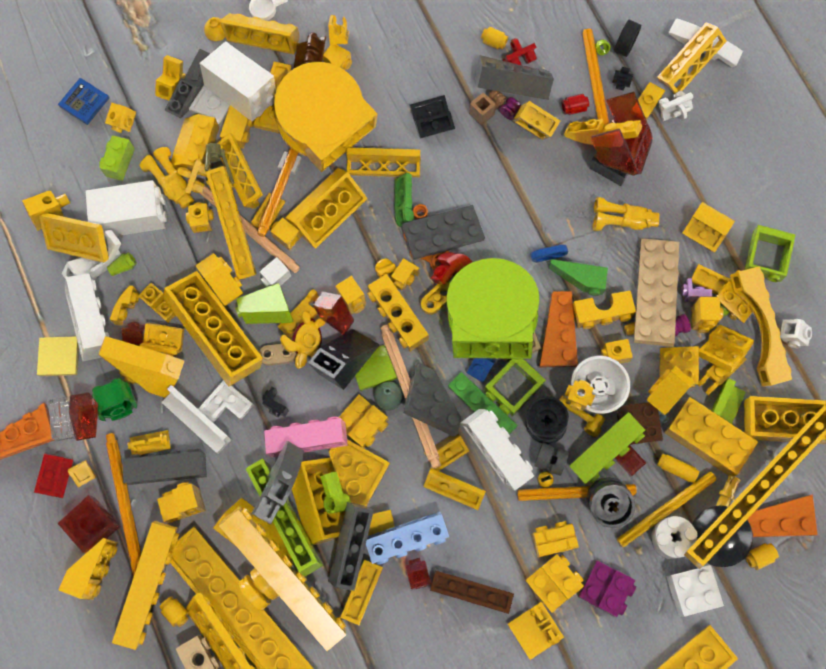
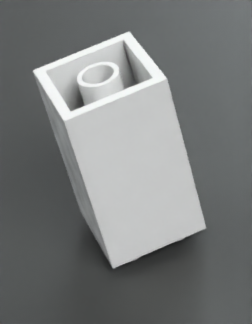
M226 41L200 62L205 88L231 105L249 120L253 121L260 117L269 106L275 103L276 87L274 75Z
M153 180L86 190L88 222L102 225L103 233L107 230H112L116 236L166 229L165 222L168 219L167 213L163 209V205H166L165 196L161 194L160 187H157Z

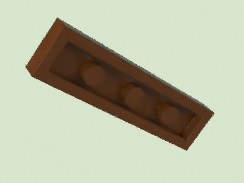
M436 570L430 591L507 614L510 612L514 593Z

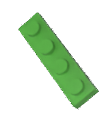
M462 372L448 385V388L473 412H476L478 409L492 411L498 418L497 424L499 427H504L509 435L518 426Z

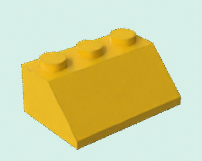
M196 114L184 119L171 159V163L176 170L183 167L192 171L197 158L202 159V163H205V146L209 143H215L219 131L216 118Z

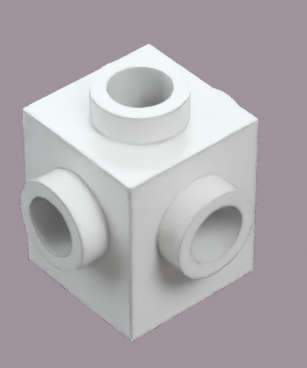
M801 319L783 320L780 339L791 348L809 346L812 328Z

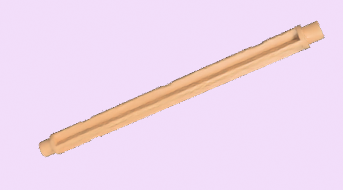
M204 185L201 195L216 207L212 191ZM240 215L245 233L275 258L277 257L288 270L294 273L299 271L300 267L296 264L295 260L280 250L267 237L259 236L257 234L258 230Z
M384 325L380 328L382 338L406 400L411 380L394 335L390 331L389 326ZM413 418L428 461L431 462L433 469L440 467V457L428 425Z

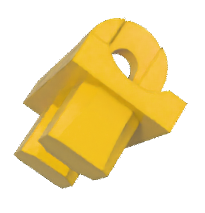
M197 158L192 171L183 167L177 170L178 174L190 178L185 190L187 193L193 191L202 194L205 183L196 180L197 174L207 177L205 163H202V159Z

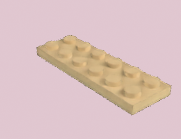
M641 238L634 343L674 347L679 242Z

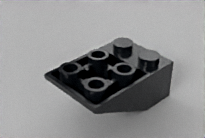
M351 329L320 347L308 363L319 375L344 390L380 345L358 331Z

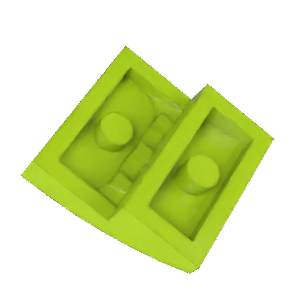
M385 345L379 346L355 375L360 392L378 386L383 382L397 379Z

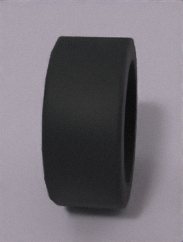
M629 19L620 33L614 52L627 57L633 48L642 25Z

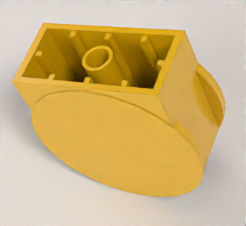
M311 62L300 65L291 70L282 79L275 94L276 122L282 139L291 149L307 156L320 172H323L346 153L347 147L352 148L376 128L377 112L364 100L354 78L336 65L325 62Z

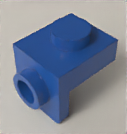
M474 358L466 373L484 382L491 368L496 363L497 358Z

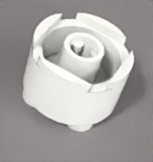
M678 516L668 517L658 522L653 528L651 534L653 547L659 555L667 559L685 557L684 554L697 541V531L685 518ZM672 534L676 535L677 541H672Z

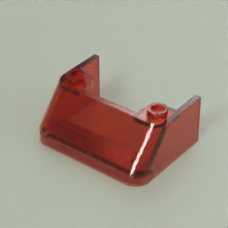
M633 91L607 99L606 102L613 116L611 123H624L630 120L641 121L642 128L638 137L624 139L619 128L593 135L591 140L598 153L600 163L635 176L643 171L653 142V136L636 94Z

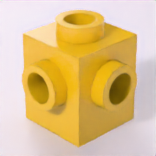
M111 102L105 124L112 126L111 130L122 133V130L130 132L136 111Z
M197 202L188 206L186 221L187 224H190L193 233L212 231L211 221L214 220L213 210L209 209L207 203Z
M574 381L573 385H568L564 396L568 397L566 404H569V407L575 410L584 411L587 405H592L595 397L592 394L594 388L590 387V383L586 381ZM577 391L583 393L584 396H579L577 394Z

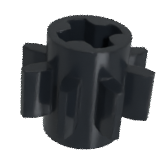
M622 67L620 71H615L612 81L613 84H616L615 89L624 91L625 87L630 88L634 75L629 73L630 68Z

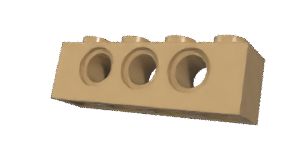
M202 635L196 636L176 648L185 669H219L220 667L217 657L215 655L212 657L209 651L211 646L207 638H203ZM199 653L204 656V663L201 666L195 660Z

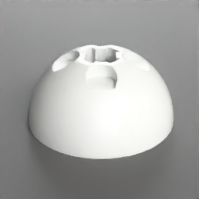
M593 356L582 361L574 370L571 385H573L574 381L579 382V380L590 383V387L594 385L595 388L592 392L595 395L591 406L587 405L585 408L587 411L597 414L610 413L620 408L627 400L630 392V379L627 371L618 361L606 356ZM577 391V394L579 396H584L583 393Z

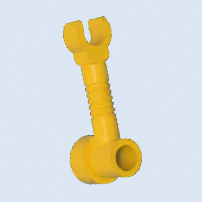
M562 395L559 400L565 405L567 410L575 413V415L587 422L584 431L592 437H598L606 419L600 414H595L593 417L583 410L579 411L569 407V404H566L567 397Z

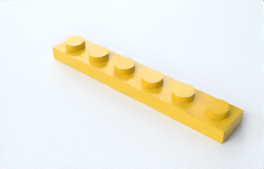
M221 166L206 171L238 280L255 276L257 272L226 167Z

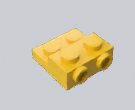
M360 394L339 416L346 423L347 436L362 448L366 446L369 448L376 440L375 435L379 431L382 433L389 425L387 423L388 417L374 405H371Z
M558 554L553 556L525 580L551 613L584 587L581 583L584 580L577 571L573 573L568 567L570 565L569 561L565 556L561 555L559 557Z

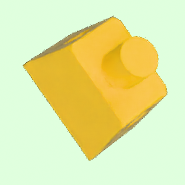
M46 191L22 200L37 231L42 229L39 215L49 213L63 217L61 208L70 204L66 194L55 198L52 191Z

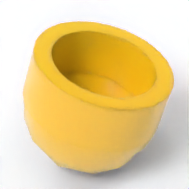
M544 471L539 474L537 481L541 487L548 488L553 484L554 477L550 472ZM550 476L551 479L544 482L541 481L542 478Z

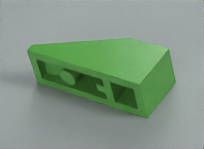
M551 259L549 264L551 271L591 296L603 295L606 289L607 267Z

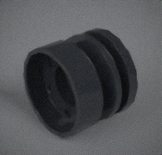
M541 397L532 402L526 417L527 431L532 439L541 444L543 442L553 444L562 439L566 433L569 419L567 408L560 400L554 397ZM545 419H548L549 426H545Z

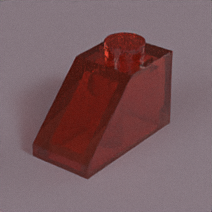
M323 291L313 304L319 317L341 334L346 333L354 322L341 295Z
M89 392L70 395L69 415L76 441L96 437L98 403Z
M420 558L408 561L409 565L405 567L411 590L430 586L431 581L425 560L421 561Z

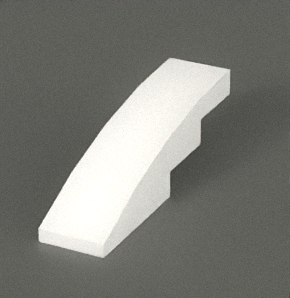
M677 18L669 31V35L686 45L701 27ZM718 37L715 38L712 46L717 44L719 41ZM727 41L712 59L716 60L719 58L733 68L737 66L743 51Z

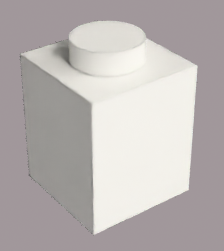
M277 257L260 271L262 276L260 280L266 287L277 283L281 286L291 277L290 271Z

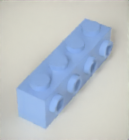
M439 511L369 535L366 546L372 564L377 563V565L388 562L390 557L396 556V558L406 556L407 552L413 549L421 551L426 549L428 544L434 543V545L444 543L446 541L445 538H448L449 534L443 516Z

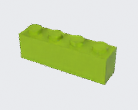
M628 412L569 467L585 484L588 481L592 484L600 477L598 472L603 468L607 471L615 464L613 459L617 455L622 457L630 450L628 446L633 441L637 444L645 437L643 434L645 429Z

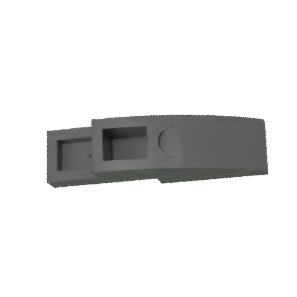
M199 49L185 78H181L165 108L166 112L181 119L189 111V107L204 86L200 62L209 56L210 53Z
M286 441L268 475L270 479L252 511V515L268 524L272 523L280 506H284L292 490L301 466L304 450Z

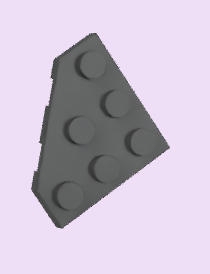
M417 363L414 366L403 413L455 437L459 432L461 422L459 412L435 370Z

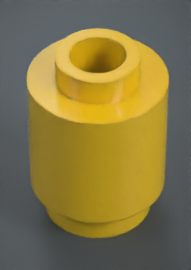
M490 26L488 29L485 28L481 35L483 44L497 50H503L509 38L504 32Z
M764 543L751 549L746 557V561L751 568L754 567L756 570H759L774 563L775 559L779 558V555L772 543Z
M170 596L159 606L162 610L161 614L173 627H181L189 620L187 617L189 612L177 598L174 599Z

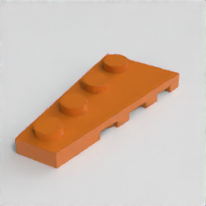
M555 291L551 294L548 320L538 368L577 367L578 365L572 291Z
M45 403L38 406V409L28 412L22 416L23 418L14 424H9L5 427L6 429L0 432V460L56 440Z

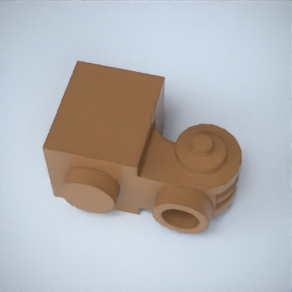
M492 90L489 92V96L483 92L470 103L469 114L482 126L495 115L496 109L504 105L506 96L502 95L500 91Z

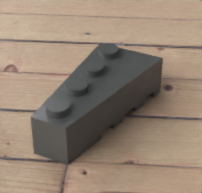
M479 55L475 73L478 88L549 100L554 81L552 73L548 70H537Z

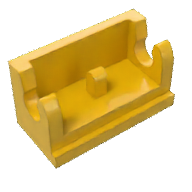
M330 15L328 24L330 45L348 44L349 30H347L346 18L343 16V24L338 25L336 23V16Z

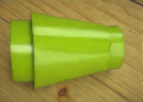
M130 252L122 253L107 267V270L112 276L134 269L137 263Z

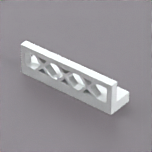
M171 385L167 389L171 393L161 403L219 454L231 439Z

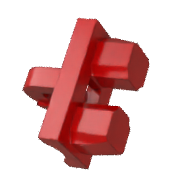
M514 38L510 42L513 53L507 55L502 61L522 66L519 57L523 56L526 63L529 64L537 59L534 51L537 48L536 44L533 43L522 48L519 40Z

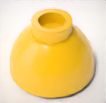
M212 17L205 23L204 33L211 41H221L225 38L220 23L221 18Z

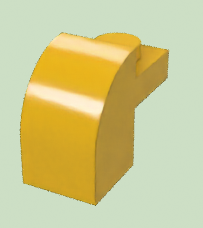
M168 55L163 58V74L156 79L155 96L170 100L180 79H184L186 76L183 73L182 60Z

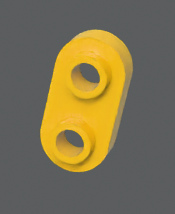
M447 282L445 285L437 284L422 298L421 309L424 313L429 315L435 314L447 303V295L443 296L441 292H447L450 283ZM432 303L434 307L428 308L427 304Z

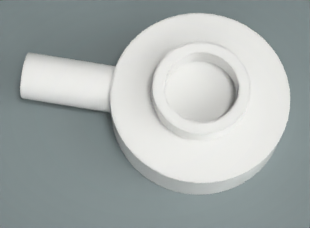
M251 0L249 3L250 14L252 17L268 21L274 17L276 6L286 3L288 0Z

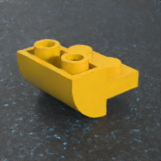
M702 202L682 234L715 253L735 220Z

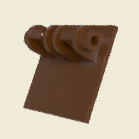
M312 32L308 35V41L298 43L294 68L306 63L322 62L326 37L319 38L316 33Z
M650 402L625 405L618 408V421L629 412L645 429L643 432L645 437L637 444L663 440L658 409Z

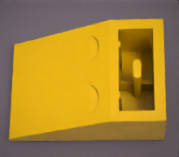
M105 538L99 541L66 571L59 591L80 599L94 600L101 591L100 584L103 577L105 578L109 572L110 567L108 564L111 558H114L118 549L116 545L118 542Z

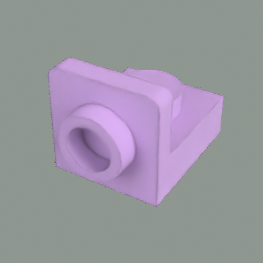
M688 278L682 284L681 294L684 296L685 302H696L699 297H712V289H706L705 287H695L692 289V278Z

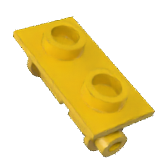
M165 430L130 437V442H127L128 449H131L132 455H144L171 449L169 431Z

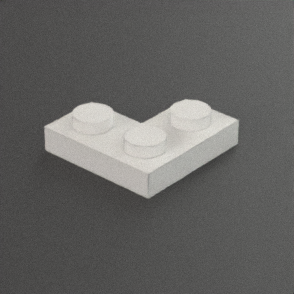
M223 380L198 410L212 422H215L226 408L242 420L254 405L232 386L228 387Z

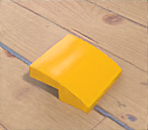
M719 325L709 334V340L699 349V357L732 372L748 353L754 340Z

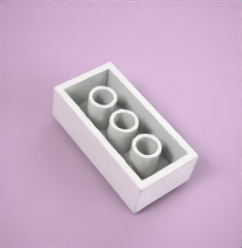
M89 273L66 277L65 295L82 362L102 358L98 354L104 337H109L108 332L104 331V315H100V299L95 296V280H91Z
M478 409L463 420L461 424L507 488L517 490L534 477L531 472L533 468L527 460L523 461L518 446L515 443L511 444L508 439L510 435L505 428L499 427L496 415L492 411Z

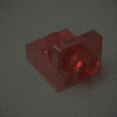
M139 322L127 323L122 328V341L140 346L143 343L145 325H139Z

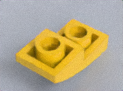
M150 283L138 295L141 300L167 323L176 316L165 302L164 293L154 284Z
M130 285L121 294L113 308L110 320L115 325L122 326L123 321L127 319V308L134 309L135 304L139 301V293L134 286Z

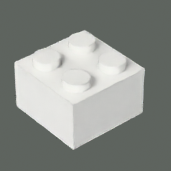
M711 565L704 566L701 569L696 568L666 576L679 617L724 606Z

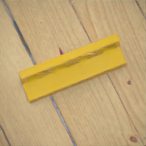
M706 22L658 75V80L667 85L674 95L681 90L683 91L727 42L720 29ZM718 37L719 41L715 46H712L713 41ZM706 51L705 57L700 60L701 54ZM693 65V70L690 74H687L688 68ZM681 79L680 85L676 88L674 84Z
M229 133L217 144L220 145L221 149L225 150V156L235 182L233 185L243 206L255 209L260 205L257 199L263 196L262 191L234 135Z
M347 147V172L350 175L400 177L405 173L412 174V177H420L421 151L418 149ZM351 162H359L362 167L359 170H351ZM372 163H378L381 167L377 171H373L368 166ZM390 163H396L399 168L395 171H390L387 166ZM408 164H417L416 172H408L405 167Z

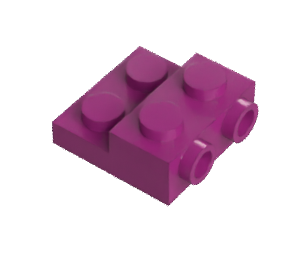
M597 560L578 597L609 615L618 617L619 614L621 616L624 614L627 608L625 601L628 596L632 597L637 586L633 585L635 580Z

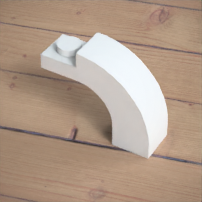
M112 230L104 232L109 260L104 263L86 258L68 261L62 271L65 279L66 277L89 273L91 280L107 271V267L121 255L118 250L121 242Z

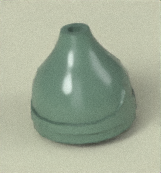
M383 382L375 389L374 401L381 409L387 411L394 410L402 403L403 392L395 382Z

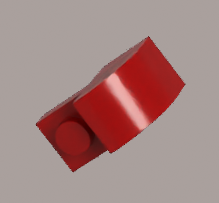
M443 253L437 258L441 265L434 270V274L430 279L434 283L445 285L452 275L455 276L462 268L473 261L464 254Z

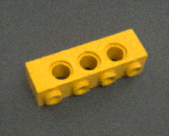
M387 274L368 285L369 292L367 295L372 303L376 302L379 308L377 310L383 318L386 317L388 319L389 328L393 333L397 332L400 337L398 340L404 349L407 347L411 352L429 340V334ZM388 295L391 297V300L384 302L381 300L382 297ZM398 310L402 314L399 317H394L392 313ZM404 326H411L412 330L406 333L402 331V328Z

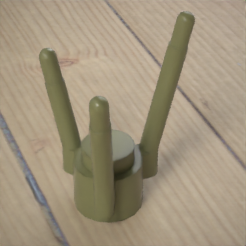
M217 143L207 144L205 146V171L209 170L211 162H217L221 157L230 182L234 184L235 182L225 156V150L221 149Z

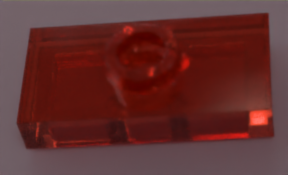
M629 445L630 450L622 457L617 455L614 459L630 476H633L646 462Z

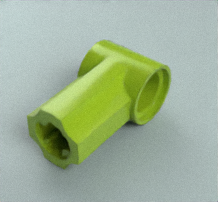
M337 472L322 475L321 481L326 495L323 503L325 511L329 514L345 511L350 498L347 494L343 493Z

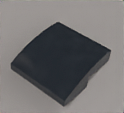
M445 95L410 104L411 113L420 139L455 129Z

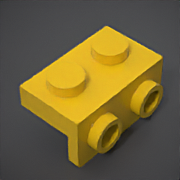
M146 323L144 340L140 347L175 356L182 351L185 329Z

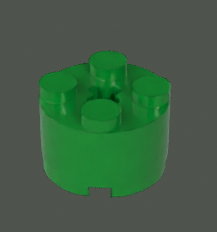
M116 378L109 384L96 386L92 389V400L98 418L101 421H106L105 418H111L112 421L120 420L132 414L133 408H137L130 384L123 382L121 378Z

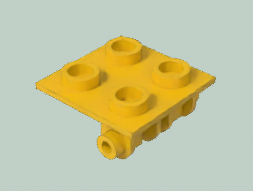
M730 278L716 297H720V303L730 311L729 317L732 320L739 319L742 323H745L752 314V310L742 298L735 294Z
M699 346L660 348L659 378L667 369L671 371L676 366L694 381L691 388L699 385Z
M542 602L508 623L509 628L530 660L564 638Z

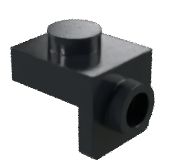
M274 387L266 390L262 397V404L270 409V414L278 418L280 415L286 417L289 412L288 408L274 401L277 390Z

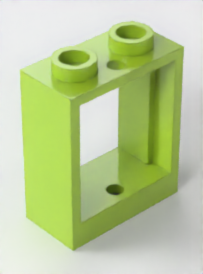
M758 225L752 233L744 270L758 267L753 265L758 240L783 246L778 271L760 266L764 278L771 282H781L788 273L796 234Z
M512 359L485 386L484 391L486 392L485 395L492 402L496 401L500 405L499 408L506 415L510 414L513 417L545 384L546 380L524 359ZM513 366L534 385L515 406L510 404L493 388Z

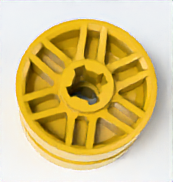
M256 568L250 571V575H246L238 582L245 597L261 611L271 604V600L279 597Z

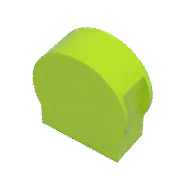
M499 258L481 259L462 268L452 279L447 291L448 323L452 332L453 358L532 359L533 334L538 323L539 291L533 277L520 265Z

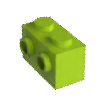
M112 135L110 141L107 142L106 152L99 162V168L106 177L123 181L135 150L130 140Z

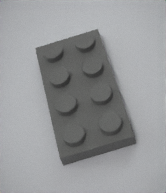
M473 205L402 224L413 260L481 242L485 239Z

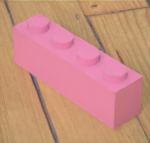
M329 417L326 421L310 420L308 424L302 425L301 423H292L289 425L290 427L283 428L282 426H273L271 430L264 431L266 454L272 458L279 456L286 441L304 450V453L348 446L346 423L339 417Z

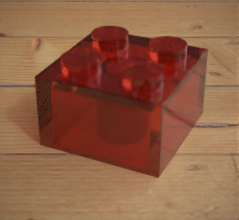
M90 495L85 497L57 523L83 553H87L103 538L108 539L121 527L103 505Z

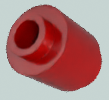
M584 94L566 97L565 100L561 101L562 110L565 115L586 112L587 107L590 106L589 99Z

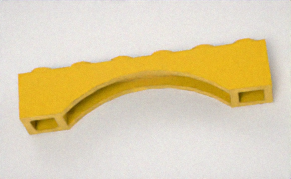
M760 266L730 274L735 294L742 298L751 308L760 327L762 349L757 372L761 386H772L792 380L791 368L786 359V350L780 339L781 333L776 325L775 312L770 304V295L766 290L764 274Z

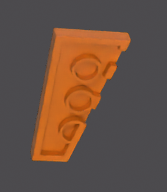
M813 494L757 510L747 519L752 528L753 537L818 535Z

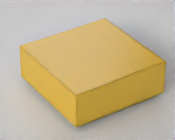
M86 460L68 469V473L77 487L96 478L95 473Z

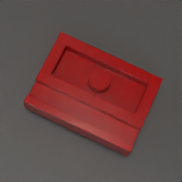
M44 453L34 493L63 499L69 479L68 469L72 468L73 459Z

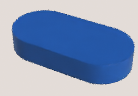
M557 245L536 250L530 256L532 262L538 263L561 258L568 254L567 245Z

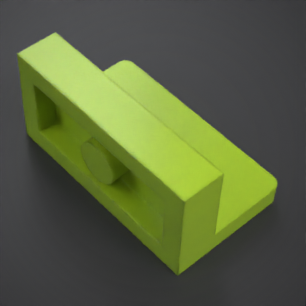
M728 378L723 383L711 411L732 424L746 392L735 387L736 381Z

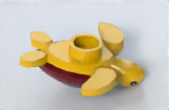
M303 311L301 314L303 322L296 327L292 340L286 335H282L280 338L285 350L297 354L295 358V367L297 369L304 367L307 363V356L312 358L322 344L320 327L326 323L325 318H319L315 321L310 318V314L306 311Z

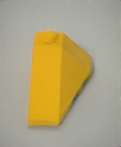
M107 336L104 337L98 354L113 367L127 375L129 379L140 385L146 392L162 398H166L170 394V391L167 389L171 385L175 386L184 364V360Z

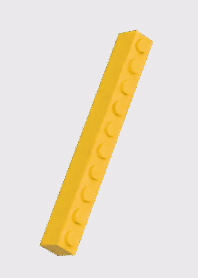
M826 405L816 413L684 554L698 569H701L826 436Z

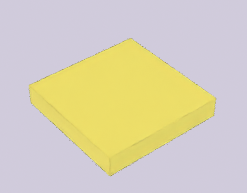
M39 338L37 375H77L79 353L77 338Z

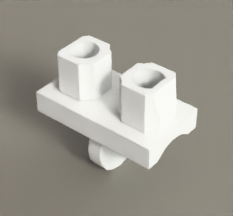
M681 90L674 95V100L669 101L666 97L659 100L661 119L663 121L672 117H679L681 120L686 119L687 112L693 109V94L691 92L685 94Z

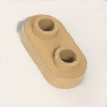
M282 344L267 345L259 350V354L263 358L262 364L266 366L292 363L295 361L297 354L290 352L288 355H284L285 348ZM271 352V356L265 357V353Z

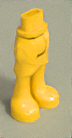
M168 147L156 149L153 155L169 175L165 176L151 155L146 156L139 164L140 169L146 173L151 172L155 176L168 199L179 204L182 209L188 207L194 202V199L191 197V193L185 192L187 182L178 174L169 160L171 151Z
M596 197L594 213L596 214L593 220V231H601L605 225H618L629 227L633 230H643L651 226H659L660 214L652 212L651 209L626 203L619 205L608 202L603 197ZM605 212L620 213L624 215L623 217L608 215L605 214Z

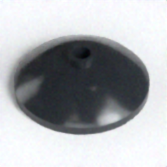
M712 506L696 516L692 525L697 531V540L728 506ZM748 520L707 562L708 564L716 567H730L746 558L753 544V532Z

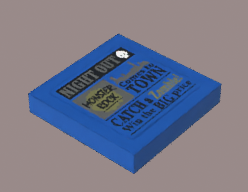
M79 78L58 105L88 125L109 100V96L82 78Z

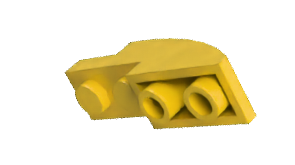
M590 119L584 122L575 121L569 123L564 135L571 140L589 145L622 146L625 139L638 137L642 124L641 121L631 120L617 124L609 123L605 125L603 119Z

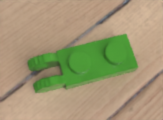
M405 173L395 179V219L400 227H402L403 223L413 221L414 213L411 210L412 174Z

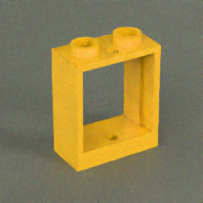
M528 101L521 105L512 121L544 140L553 135L561 120Z

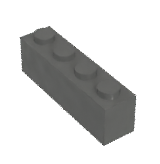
M188 449L187 453H180L177 450L169 451L167 455L155 452L149 453L147 457H141V455L136 454L129 455V458L123 459V483L127 485L207 477L206 454L200 451V449Z
M347 502L328 580L335 588L355 590L374 512L373 509L365 505Z

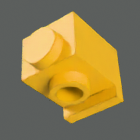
M403 258L391 276V280L396 288L405 290L407 285L411 286L415 280L414 275L418 277L420 274L419 267Z

